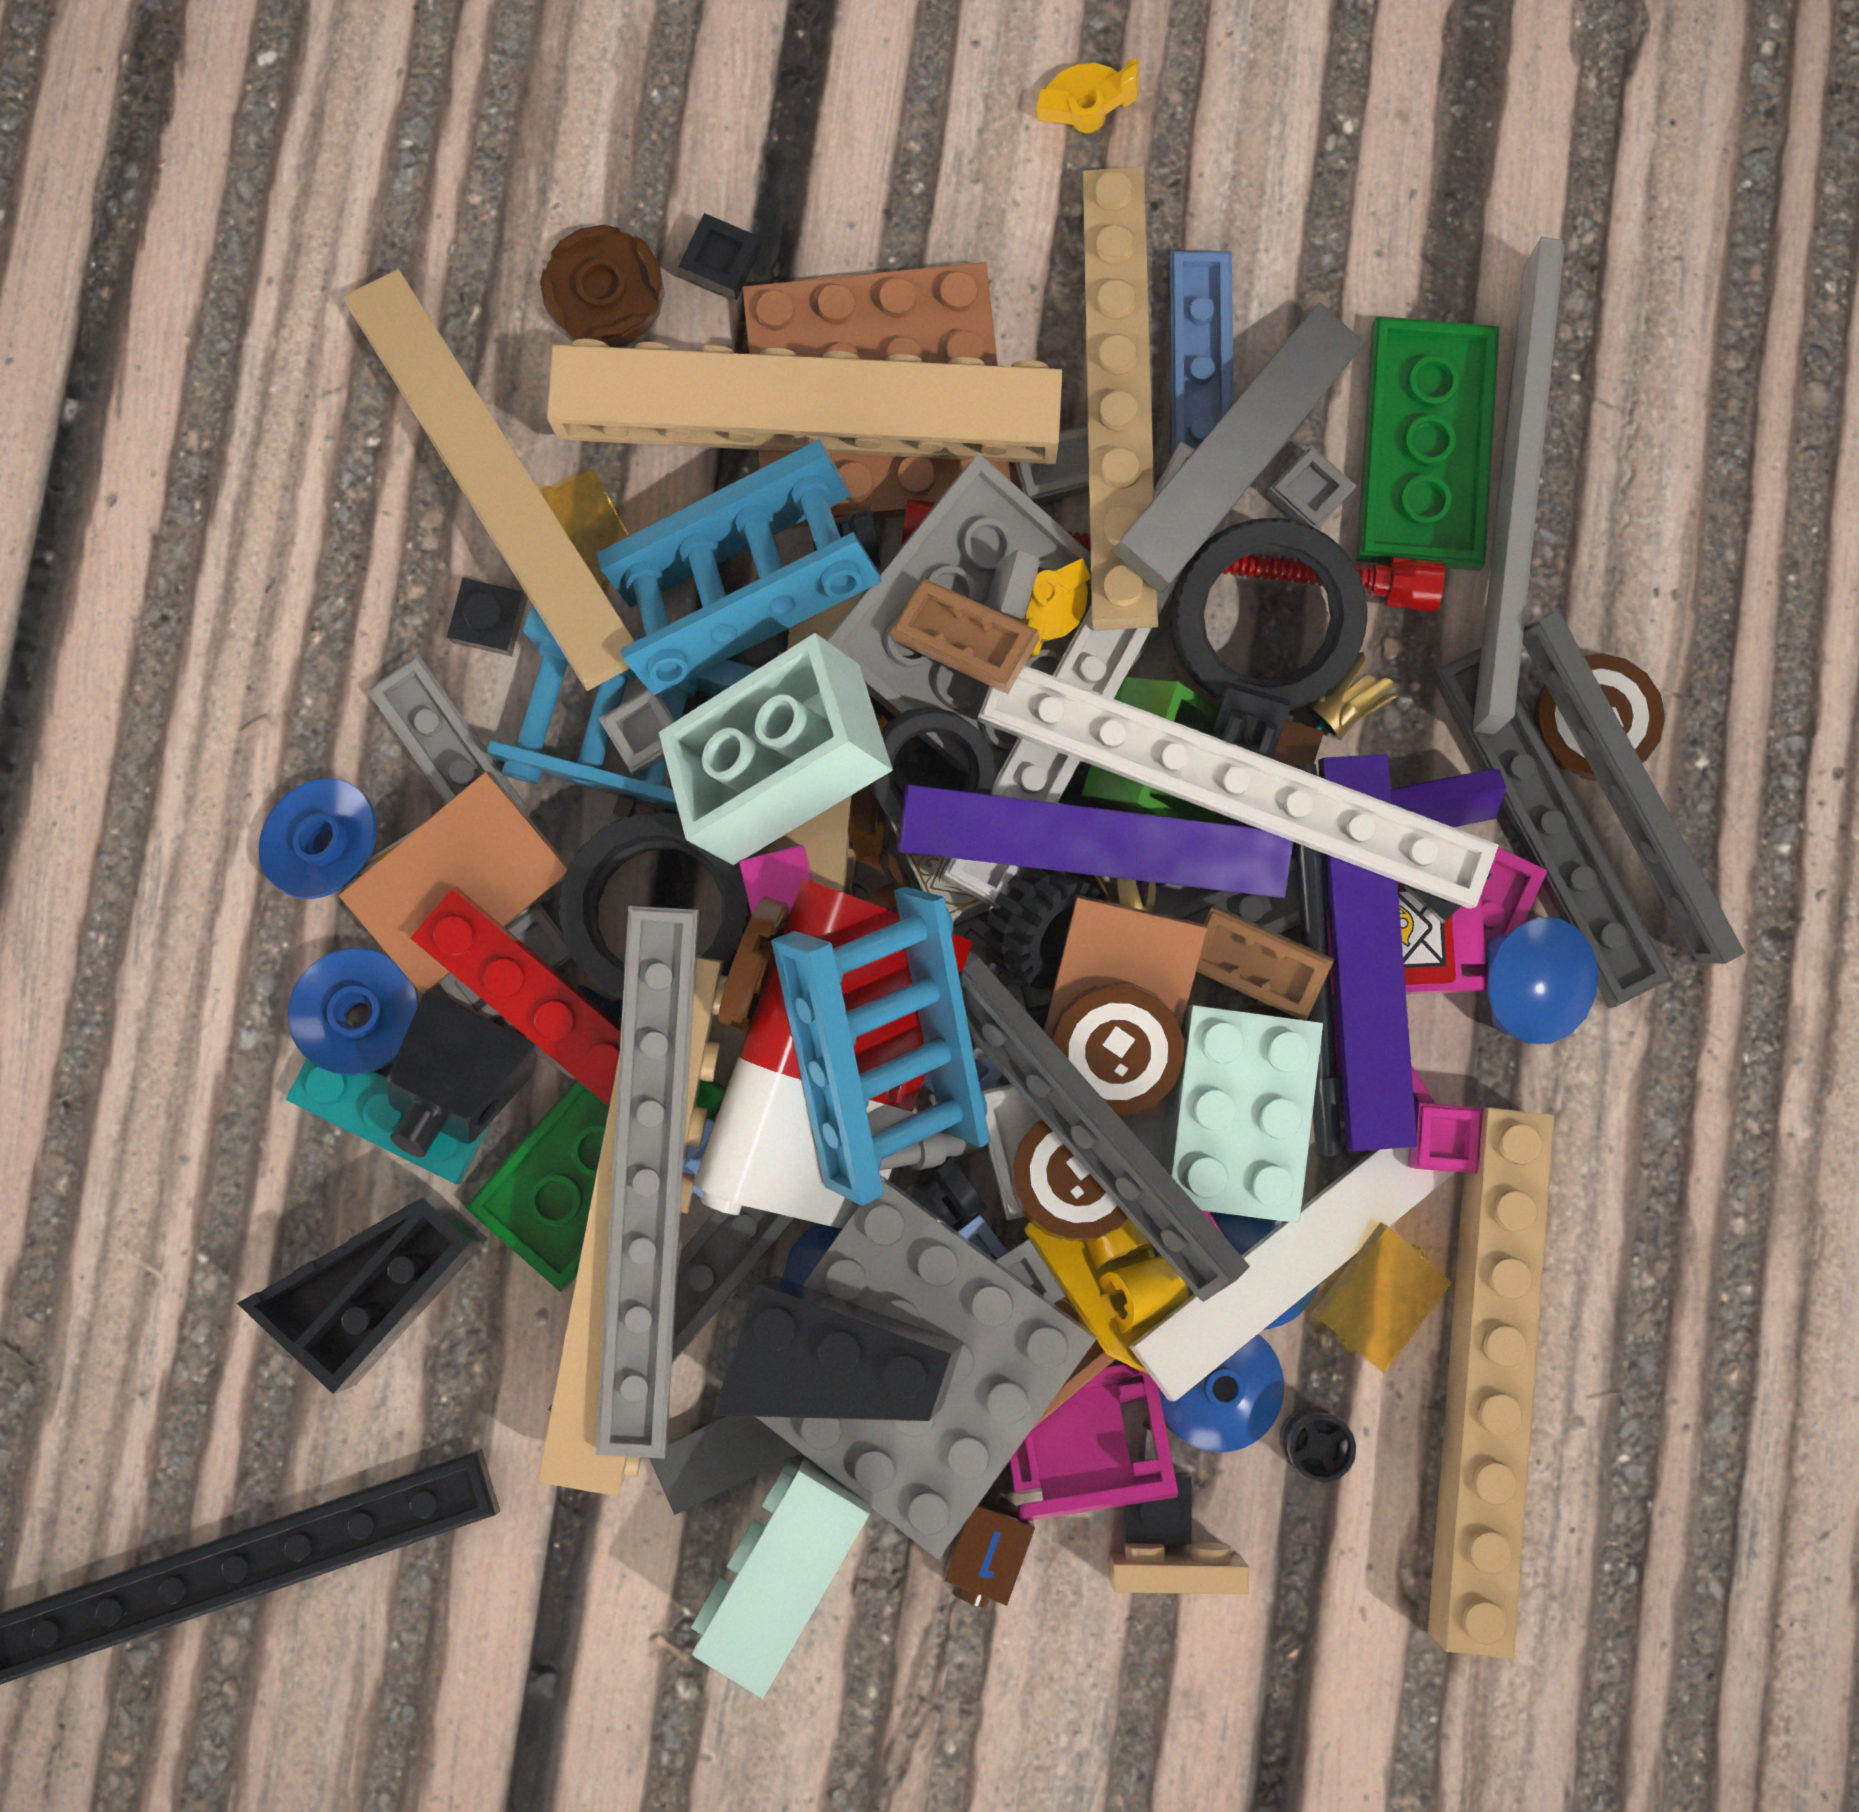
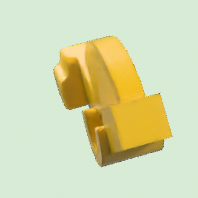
M1132 58L1118 72L1111 67L1098 63L1076 64L1061 71L1047 85L1046 89L1040 88L1036 107L1038 121L1073 125L1075 129L1083 133H1093L1099 130L1104 124L1106 114L1121 104L1125 108L1137 100L1140 85L1139 61L1136 58Z
M1083 558L1056 571L1044 570L1037 573L1025 617L1019 620L1037 629L1040 638L1028 659L1039 655L1042 646L1041 642L1064 637L1079 625L1087 607L1088 589L1086 581L1091 579Z

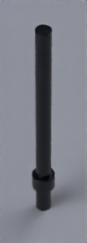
M1316 764L1292 766L1317 776ZM1295 842L1302 945L1329 956L1322 852ZM1329 971L1307 1021L1323 1023L1313 1105L1315 1150L1318 1156L1342 1154L1339 1103H1343L1342 1076L1337 1074Z

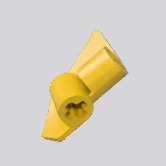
M1129 1218L1119 1229L1096 1241L1087 1242L1060 1240L1045 1235L1032 1223H1028L1024 1228L1026 1235L1032 1240L1087 1327L1098 1336L1096 1340L1105 1353L1135 1369L1149 1374L1129 1345L1188 1299L1187 1284L1162 1256H1155L1152 1250L1153 1245Z

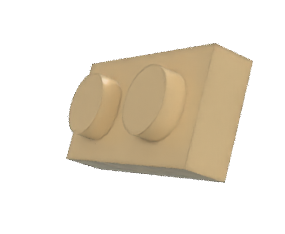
M1126 1543L1125 1552H1109V1580L1114 1592L1249 1595V1566L1240 1554H1231V1546L1226 1544L1195 1543L1191 1545V1553H1165V1545Z

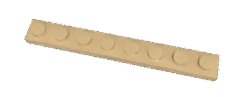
M1144 166L1083 171L1092 623L1094 631L1158 627L1157 590L1111 551L1155 498Z

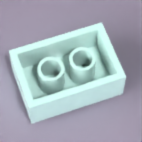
M816 633L659 731L685 839L732 865L737 864L739 861L754 854L893 771L860 665Z
M1194 1005L1187 1006L1181 1028L1184 1038V1066L1174 1088L1167 1096L1159 1163L1201 1211L1300 1223L1323 1023Z
M806 1456L799 1467L787 1461L762 1505V1508L772 1513L765 1525L753 1519L727 1565L728 1569L736 1573L735 1578L731 1584L721 1577L718 1579L691 1626V1629L701 1634L692 1656L763 1699L869 1517L872 1505L849 1491Z

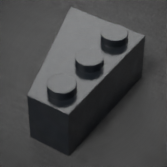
M442 1196L418 1199L348 1239V1242L320 1258L306 1263L292 1271V1274L236 1304L332 1394L356 1386L488 1240L485 1235Z
M775 1275L757 1282L713 1415L930 1421L943 1407L963 1343Z

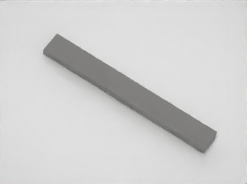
M1541 237L1523 267L1473 732L1495 735L1515 715L1565 246L1562 244L1563 240Z
M642 906L628 907L596 1455L665 1459L667 1453L699 910Z

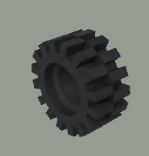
M1025 867L1023 868L1024 879L1014 875L1007 882L1011 888L1008 895L1006 896L1000 892L994 902L1000 905L998 913L989 912L986 923L994 927V929L984 933V942L990 946L986 952L994 960V963L1034 988L1042 989L1044 985L1052 988L1076 894L1098 900L1102 899L1097 897L1100 892L1096 887L1071 872Z

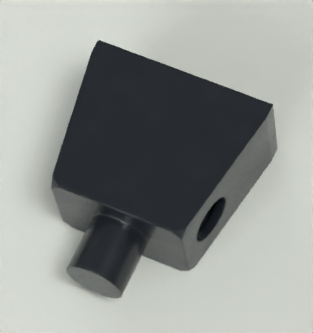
M426 990L419 1002L386 1082L389 1105L404 1114L390 1135L391 1141L401 1150L416 1157H425L440 1132L465 1144L474 1142L533 1075L536 1065V1044Z

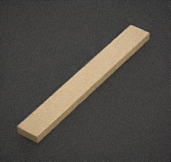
M397 269L344 295L350 312L586 691L630 669L622 658L620 649L634 643V639L400 270Z

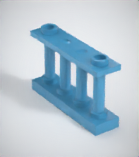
M820 439L596 553L600 570L629 607L632 608L636 605L639 607L646 637L620 650L624 661L653 696L882 582L878 570L855 533L852 532L842 538L840 537L830 507L851 497L844 477ZM807 519L817 551L783 567L773 536ZM750 548L760 579L726 596L717 564ZM694 576L703 608L669 624L661 593Z
M530 607L523 632L534 646L539 648L537 654L543 658L516 747L492 740L489 742L487 753L499 764L504 765L501 773L510 778L531 784H539L542 775L679 812L673 789L662 786L667 770L665 758L639 773L637 779L601 770L610 737L598 718L620 706L627 681H634L636 676L631 668L599 685L577 763L541 754L567 665H570L537 610ZM630 634L635 642L644 638ZM726 659L664 690L661 698L674 720L677 721L683 715L687 697H694L696 690L718 695L759 668Z
M906 886L894 890L900 921L833 948L830 942L796 931L771 940L824 1186L861 1206L884 1195L879 1168L881 1167L882 1159L940 1131L977 1147L990 1143L985 1118L987 1103L979 1086L952 942V917L946 907L943 896ZM905 948L912 984L846 1012L840 985L843 974ZM918 1010L924 1045L859 1074L853 1048L856 1043V1037ZM930 1072L936 1104L871 1135L866 1110L869 1099Z

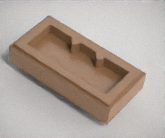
M923 577L891 630L895 642L1009 694L1040 639L1037 629Z
M1214 905L1211 907L1204 923L1207 931L1196 972L1306 1021L1335 959Z

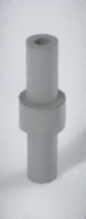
M940 1131L882 1159L879 1171L910 1165L914 1170L937 1167L944 1164L949 1156L955 1157L981 1152L986 1145L977 1147Z

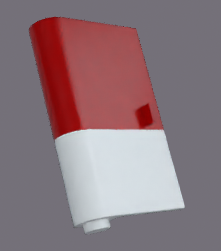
M802 879L782 935L796 931L830 942L833 948L896 923L900 921L897 912L824 885ZM952 933V942L959 974L964 968L973 941ZM904 948L843 974L840 985L846 1012L912 984L906 949ZM774 956L693 1186L704 1192L701 1203L724 1213L739 1215L743 1205L843 1229L859 1207V1204L824 1186ZM918 1010L856 1037V1043L853 1048L859 1074L924 1045ZM926 1073L869 1099L866 1110L871 1135L911 1116ZM892 1169L879 1171L880 1178L885 1177L888 1180Z

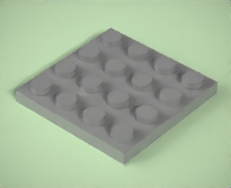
M978 453L965 466L879 573L882 582L867 589L826 641L860 665L868 694L895 717L907 710L932 706L955 712L979 729L993 751L997 777L1018 737L978 722V715L990 686L895 642L891 630L922 577L985 606L997 563L1019 549L1038 556V561L1040 562L1038 572L1044 570L1056 571L1083 558L1090 576L1091 553ZM1091 579L1086 581L1088 596L1087 607L1083 617L1092 603ZM1158 615V627L1151 628L1130 669L1167 622L1162 616ZM1079 625L1064 637L1041 642L1042 646L1039 655L1028 659L1025 666L1052 675ZM936 732L917 735L951 765L969 775L968 758L958 742L948 735Z
M881 1177L884 1195L863 1206L859 1205L803 1286L963 1343L942 1409L930 1421L787 1417L756 1418L849 1491L871 1504L872 1509L939 1560L1098 1336L885 1177Z

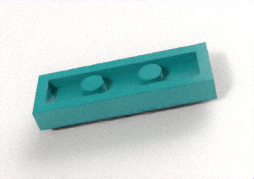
M306 1058L285 1100L454 1184H462L491 1126L488 1125L477 1139L470 1144L462 1143L440 1132L425 1157L413 1156L401 1150L390 1139V1135L404 1114L389 1105L386 1084L387 1075L377 1070L361 1075L335 1074L316 1066Z

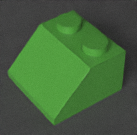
M1125 677L1114 697L1115 700L1207 735L1210 733L1218 710L1217 706L1178 681ZM1093 765L1089 769L1081 793L1082 796L1105 809L1215 823L1222 822L1224 815Z

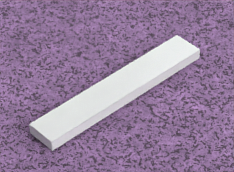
M1409 1148L1372 1150L1301 1207L1300 1223L1282 1222L1241 1255L1250 1267L1237 1281L1204 1302L1193 1294L1129 1345L1130 1349L1168 1401L1175 1402L1455 1172L1408 1167Z

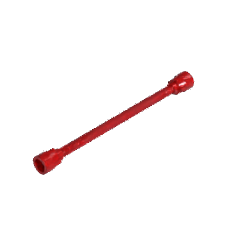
M907 500L902 545L936 502ZM1067 531L1091 553L1090 536L1088 537L1087 533H1083L1080 536L1079 532H1075L1072 535L1071 531ZM1260 553L1257 556L1249 554L1226 567L1222 572L1223 575H1227L1230 572L1232 576L1238 573L1240 577L1246 574L1248 578L1254 575L1256 579L1262 576V579L1265 580L1270 577V580L1273 581L1277 578L1281 582L1284 579L1286 582L1293 580L1294 583H1299L1301 580L1302 584H1307L1309 581L1310 585H1315L1317 582L1318 586H1322L1315 572L1298 559L1295 561L1293 557L1287 560L1285 556L1279 559L1277 555L1271 558L1269 554H1266L1265 557ZM1392 556L1390 565L1375 564L1374 567H1369L1368 570L1366 566H1361L1359 569V566L1355 565L1365 590L1370 592L1372 596L1385 597V607L1436 612L1438 610L1445 579V566L1443 562Z

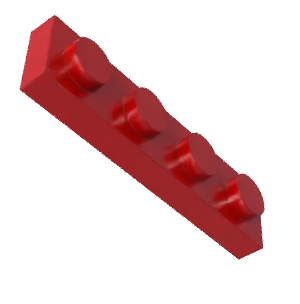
M458 887L451 889L410 939L610 1107L620 1055L621 1025Z

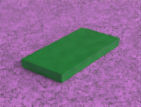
M1376 316L1372 324L1356 561L1390 563L1391 557L1394 556L1443 562L1445 568L1480 571L1485 566L1499 326Z
M577 1079L464 1207L559 1292L565 1291L577 1277L609 1112V1106ZM715 1079L713 1082L701 1080L697 1107L708 1108L707 1119H713L719 1112L726 1093V1089Z

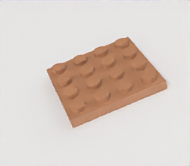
M986 262L743 287L749 354L760 355V351L767 348H783L793 351L800 357L822 358L823 354L830 351H846L856 354L862 360L883 361L890 355L909 354L919 357L924 363L948 364L953 358L972 357L984 361L986 366H998ZM758 450L760 469L795 451ZM829 453L844 477L851 497L830 507L834 518L847 516L852 508L871 505L873 520L905 517L908 499L937 502L970 460ZM989 461L1010 480L1008 462ZM806 519L790 528L807 527L809 524Z

